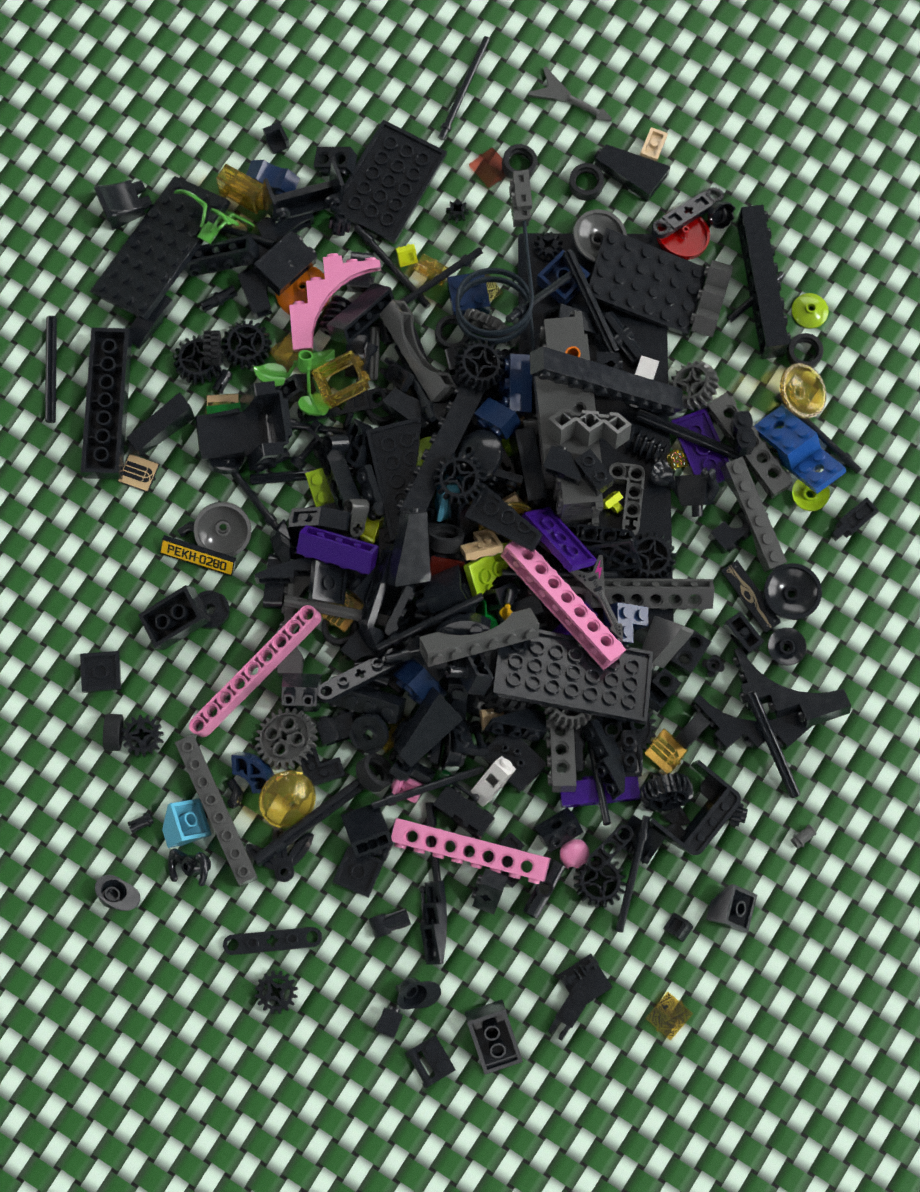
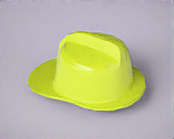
M384 517L375 521L366 519L365 530L360 535V539L363 542L376 543L379 537V528H382L384 524Z

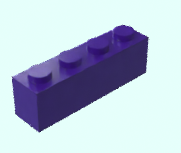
M306 525L299 532L296 553L306 558H315L324 563L339 565V567L344 569L356 570L361 574H370L376 566L379 546Z
M594 776L582 777V780L576 781V792H559L561 809L599 805ZM625 777V792L614 800L607 793L603 783L607 804L640 799L638 777Z

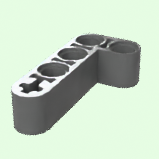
M613 463L609 468V473L614 478L613 484L626 485L621 529L628 530L629 522H633L631 530L635 537H637L640 527L645 470L642 466L636 464ZM618 470L622 475L614 476L612 471ZM631 473H639L641 477L635 479L631 476ZM631 490L637 491L639 495L637 497H632L629 494V492ZM632 508L636 510L637 514L630 515L627 510Z

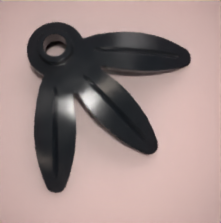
M279 825L274 827L272 841L283 833ZM308 833L295 844L289 856L286 847L275 855L276 858L272 857L262 865L275 870V877L279 881H290L294 876L293 866L309 850L314 834ZM247 844L245 847L251 857L262 850L261 847L253 844ZM283 868H286L288 870V874L286 876L281 875V870Z

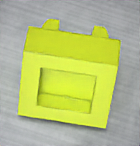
M407 244V246L396 248L400 267L418 263L414 244Z
M614 491L604 498L603 509L611 508L614 513H619L623 509L619 503L623 498L621 493Z

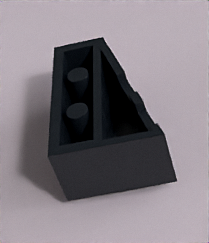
M446 786L434 802L433 807L473 837L482 840L494 824L495 817L489 811L478 807V804L468 797L466 799L462 796V792L456 787L452 786L450 788Z

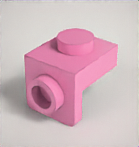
M409 778L407 782L395 779L391 789L393 790V795L424 784L412 778ZM420 795L408 798L407 800L417 803Z

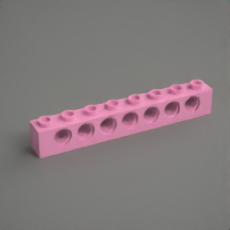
M511 542L504 548V552L500 556L603 670L621 657L626 650L622 643L613 636L608 627L584 604L583 600L574 593L569 584L564 582L557 571L545 561L541 554L536 550L533 553L514 542Z
M399 818L395 820L391 835L392 841L395 842V847L406 849V846L414 847V852L425 854V851L433 852V857L444 859L445 855L452 857V862L463 864L464 860L471 862V867L482 869V866H486L500 874L501 871L509 872V877L520 879L521 876L528 877V882L535 884L545 881L551 859ZM411 831H415L418 835L415 842H410L408 839ZM430 836H434L437 840L434 847H429L427 844V839ZM449 841H453L456 845L453 852H448L446 849V844ZM468 846H472L475 850L472 857H467L465 854V849ZM487 851H491L494 854V859L491 862H486L484 859V854ZM506 856H510L513 859L512 866L508 868L503 864V859ZM525 861L532 863V870L528 873L522 869V864Z

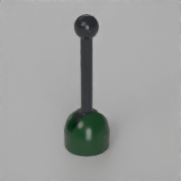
M445 769L440 773L437 780L453 774ZM456 782L446 785L455 786L462 792L472 797L473 801L479 800L478 794L471 793L470 791L460 786Z

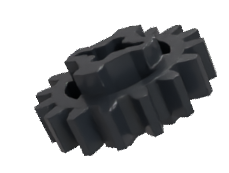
M140 714L138 720L131 717L132 723L126 722L125 724L128 728L121 730L125 733V736L121 737L123 741H126L123 746L125 748L129 747L128 752L130 754L135 751L136 757L142 753L145 758L147 752L154 755L153 749L159 750L158 743L164 742L160 738V736L164 735V732L159 731L162 728L161 724L156 725L157 720L155 718L150 721L149 715L143 719ZM145 724L152 726L154 730H148ZM141 732H144L147 735L144 736V740H141L138 737L141 736ZM154 740L153 743L150 746H148L150 741ZM131 742L139 743L140 748L133 746Z
M273 970L271 971V976L265 973V980H258L261 986L255 987L259 991L255 998L261 999L257 1004L259 1006L264 1004V1011L270 1008V1014H274L275 1010L282 1014L283 1008L289 1011L288 1005H295L292 999L298 998L294 994L298 987L292 986L296 981L294 979L289 981L290 975L286 974L284 977L283 971H279L278 975H276ZM273 979H281L285 982L281 985L275 984ZM267 984L269 987L268 992L263 996V990ZM271 985L277 989L281 988L282 991L279 994L282 1000L277 996L272 997L274 991ZM290 989V995L286 1001L284 998L285 992ZM272 1000L278 1001L280 1006H272L268 1002Z

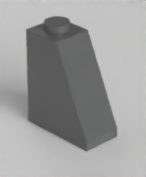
M654 616L642 646L643 650L653 651L652 668L655 669V666L664 668L691 637L694 630Z

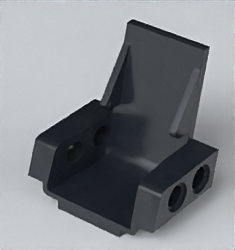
M274 381L254 383L240 398L241 412L239 408L195 417L200 460L247 456L249 471L269 469L284 454L283 446L289 443V438L292 436L288 399H283L282 391L275 389Z

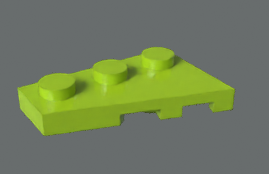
M502 543L503 550L508 545L507 543ZM497 553L494 556L480 557L463 566L472 597L479 593L483 595L486 590H489L493 586L492 582L496 577L502 575V569H507L509 566L500 556L501 553Z

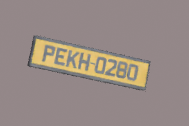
M166 535L162 538L160 554L228 576L234 574L236 557Z

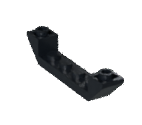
M394 543L382 549L358 621L367 646L377 650V644L385 641L386 633L381 629L375 628L374 624L378 620V612L381 604L384 602V594L389 585L387 583V576Z

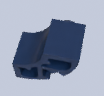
M252 160L244 178L245 181L250 183V187L255 190H263V182L267 178L274 195L296 190L300 178L289 169L274 166L265 160Z
M237 752L231 755L232 774L246 779L251 786L252 793H272L279 789L273 770L260 757L247 752Z

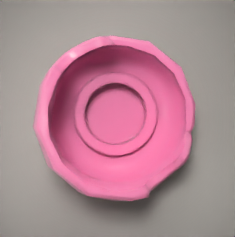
M579 839L568 841L560 849L561 863L567 869L569 867L578 869L587 862L590 856L589 847L584 841Z

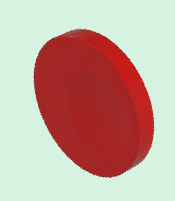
M700 216L663 239L657 238V241L664 251L690 260L699 257L706 250L710 241V230L705 220ZM657 227V229L659 230V232H660V231H661V232H662V231H665L664 228H662V227Z

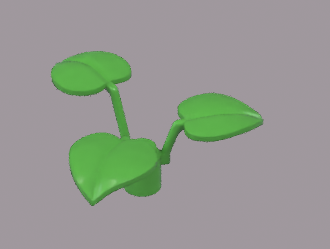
M182 189L174 191V193L192 197L203 207L200 224L202 229L197 237L211 244L214 237L226 223L239 226V223L234 219L244 224L249 232L255 227L251 221L229 211H227L229 215L227 216L214 208H211L210 211L219 217L214 224L209 221L205 224L207 203L190 191ZM224 219V221L218 227L217 225L220 222V220Z
M334 349L316 353L308 350L300 351L298 353V361L294 360L288 373L284 366L277 363L253 366V371L259 381H274L275 387L283 385L285 378H289L297 366L300 372L307 375L308 396H302L299 399V409L313 416H321L328 413V399L320 393L311 394L310 370H315L319 374L333 372L336 367Z

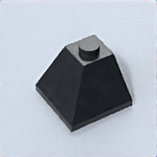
M734 884L729 885L711 900L706 920L720 926L748 933L757 894Z

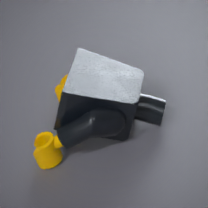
M510 582L486 590L483 593L484 600L486 601V612L502 608L499 614L506 620L512 613L510 608L513 607L514 602L519 600L520 588L518 585Z

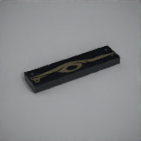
M738 560L721 570V573L764 633H767L781 623Z

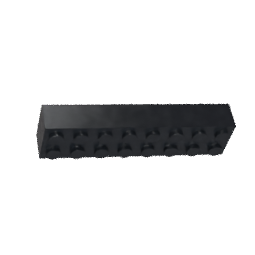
M763 205L741 207L736 223L749 294L751 298L753 297L752 311L762 360L783 357L786 350H788V345L791 343V335L786 330L788 325L787 315L783 314L785 304L784 298L780 297L779 292L781 291V282L777 280L776 276L778 274V265L773 260L775 249L770 243L772 233L771 229L767 227L768 212L764 211Z
M91 327L81 473L84 478L123 479L132 352V334L129 328Z

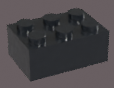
M186 585L138 614L154 648L161 650L167 649L211 621L195 588Z

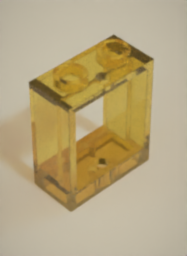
M352 350L311 371L323 401L330 409L370 389L368 383L370 378L361 367L364 365L363 361ZM354 365L360 381L332 394L326 378Z

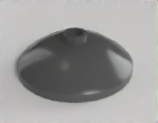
M590 210L584 213L574 226L573 239L575 246L582 256L592 262H595L606 228L627 236L626 229L621 220L606 210Z
M215 502L203 508L196 517L194 523L195 540L201 547L229 556H235L243 551L249 543L251 523L247 514L239 506L229 502ZM225 524L227 528L221 529L220 525Z

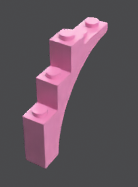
M337 253L327 254V257H323L325 279L322 280L321 277L310 278L311 281H306L308 303L296 301L294 305H289L294 352L302 350L313 351V336L316 322L327 301L340 287L352 279L367 273L381 271L380 260L370 257L365 258V261L349 259L346 260V263H343L342 255L338 256Z

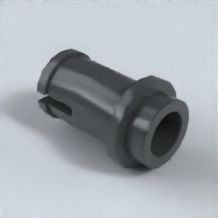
M808 824L797 835H793L791 842L796 848H803L804 844L817 833Z

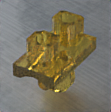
M423 253L413 269L431 280L448 267ZM447 278L438 283V285L443 286Z

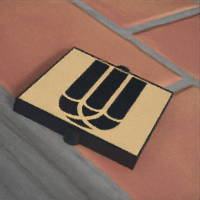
M129 453L123 466V479H118L117 482L148 493L153 481L156 480L155 476L160 464Z

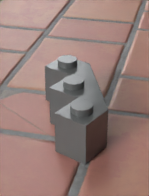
M712 260L711 265L706 266L704 276L707 278L703 290L699 289L696 300H700L697 312L692 313L690 324H693L691 331L713 337L732 274V265Z
M561 409L548 418L547 434L559 445L575 436L587 447L603 438L616 449L630 439L632 424L616 412H610L608 415L599 414V411L582 410V413L571 412V409Z

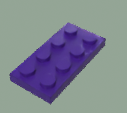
M706 408L671 421L721 442ZM677 437L693 475H699L705 467L707 471L713 468L716 471L717 482L725 481L720 468L729 462L728 457Z
M550 507L523 514L522 517L542 533L543 536L540 541L545 544L551 554L569 572L593 566L597 561Z

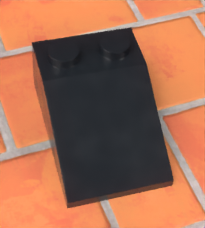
M503 1000L465 1012L467 1024L485 1075L523 1062Z

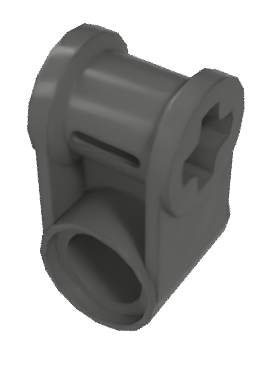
M346 499L344 511L350 512L348 531L352 536L358 537L365 530L369 503L367 499Z

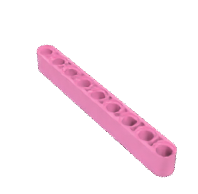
M310 605L303 606L191 719L189 723L190 731L200 737L210 735L321 622L320 612ZM313 612V617L307 620L308 614ZM300 626L299 631L294 634V629ZM286 640V644L280 648V643ZM272 654L271 660L266 661L267 656ZM258 668L257 674L253 675V670ZM244 681V687L239 689L240 683ZM231 695L230 701L225 703L226 697ZM217 709V714L212 717L213 710ZM203 723V728L198 731V726Z

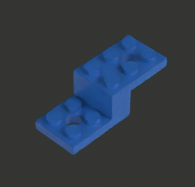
M783 405L754 425L759 436L778 451L781 465L816 494L846 473V468L821 448L817 433ZM818 469H823L822 472H815Z

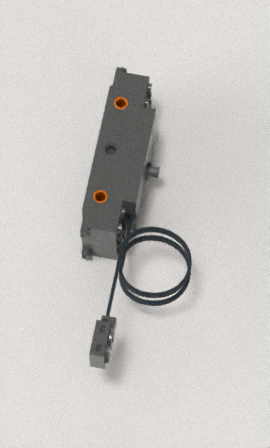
M529 170L513 171V178H510L509 195L511 198L513 227H523L529 288L518 275L505 269L484 268L474 271L462 280L457 289L456 318L460 329L467 337L474 341L480 339L481 343L488 340V344L510 341L520 335L529 324L532 351L536 350L532 317L534 293L526 227L529 226V221H531L532 196ZM500 274L512 278L513 280L518 282L523 287V289L518 284L509 279L496 276L481 277L471 282L469 281L480 275ZM496 282L514 288L521 294L525 302L530 299V305L524 317L516 324L501 330H483L471 325L464 318L460 309V301L470 288L482 283ZM571 311L570 316L565 318L544 319L543 326H540L538 348L544 346L590 360L588 336L584 334L582 311ZM470 331L483 336H501L510 332L513 333L500 338H483L472 334ZM532 375L533 414L532 419H523V428L534 427L541 469L543 470V465L551 446L556 447L559 445L547 434L548 418L561 409H571V412L582 413V410L596 411L594 393L583 392L578 388H569L564 384H555L550 380H541L539 377ZM573 436L560 445L571 453L574 460L588 449H591L601 461L599 440L587 447L578 438ZM542 472L545 489H554L553 499L557 501L555 514L564 524L589 522L588 525L599 526L600 511H603L602 493L596 496L582 477L578 486Z

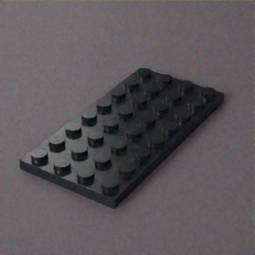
M174 176L90 292L94 296L146 321L204 242L201 238L197 237L202 229L200 224L203 207L192 197L174 193V191L179 189L190 191L207 203L205 224L208 221L214 224L219 217L210 211L211 208L225 213L231 205L230 201Z
M539 629L538 638L497 648L492 696L646 725L648 720L653 651L623 646L626 650L621 657L603 670L573 636Z

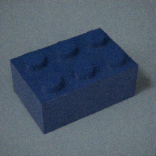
M509 354L501 361L505 363V366L502 368L505 372L503 375H500L501 380L497 382L496 389L499 392V400L497 402L515 411L518 418H521L532 412L530 355Z

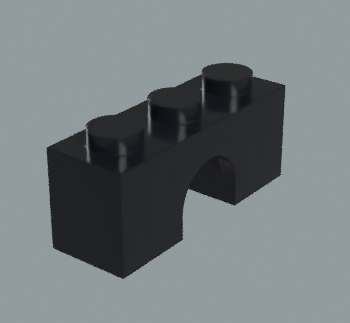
M742 508L737 512V515L742 520V527L732 528L724 521L711 531L708 536L722 554L726 551L732 552L738 546L737 543L741 539L745 541L752 535Z

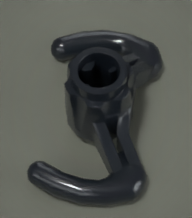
M176 848L170 850L168 871L171 881L176 882L178 880L175 868L176 860L181 864L185 875H200L198 884L199 886H204L208 871L211 868L209 857L202 852H198L196 855H187Z

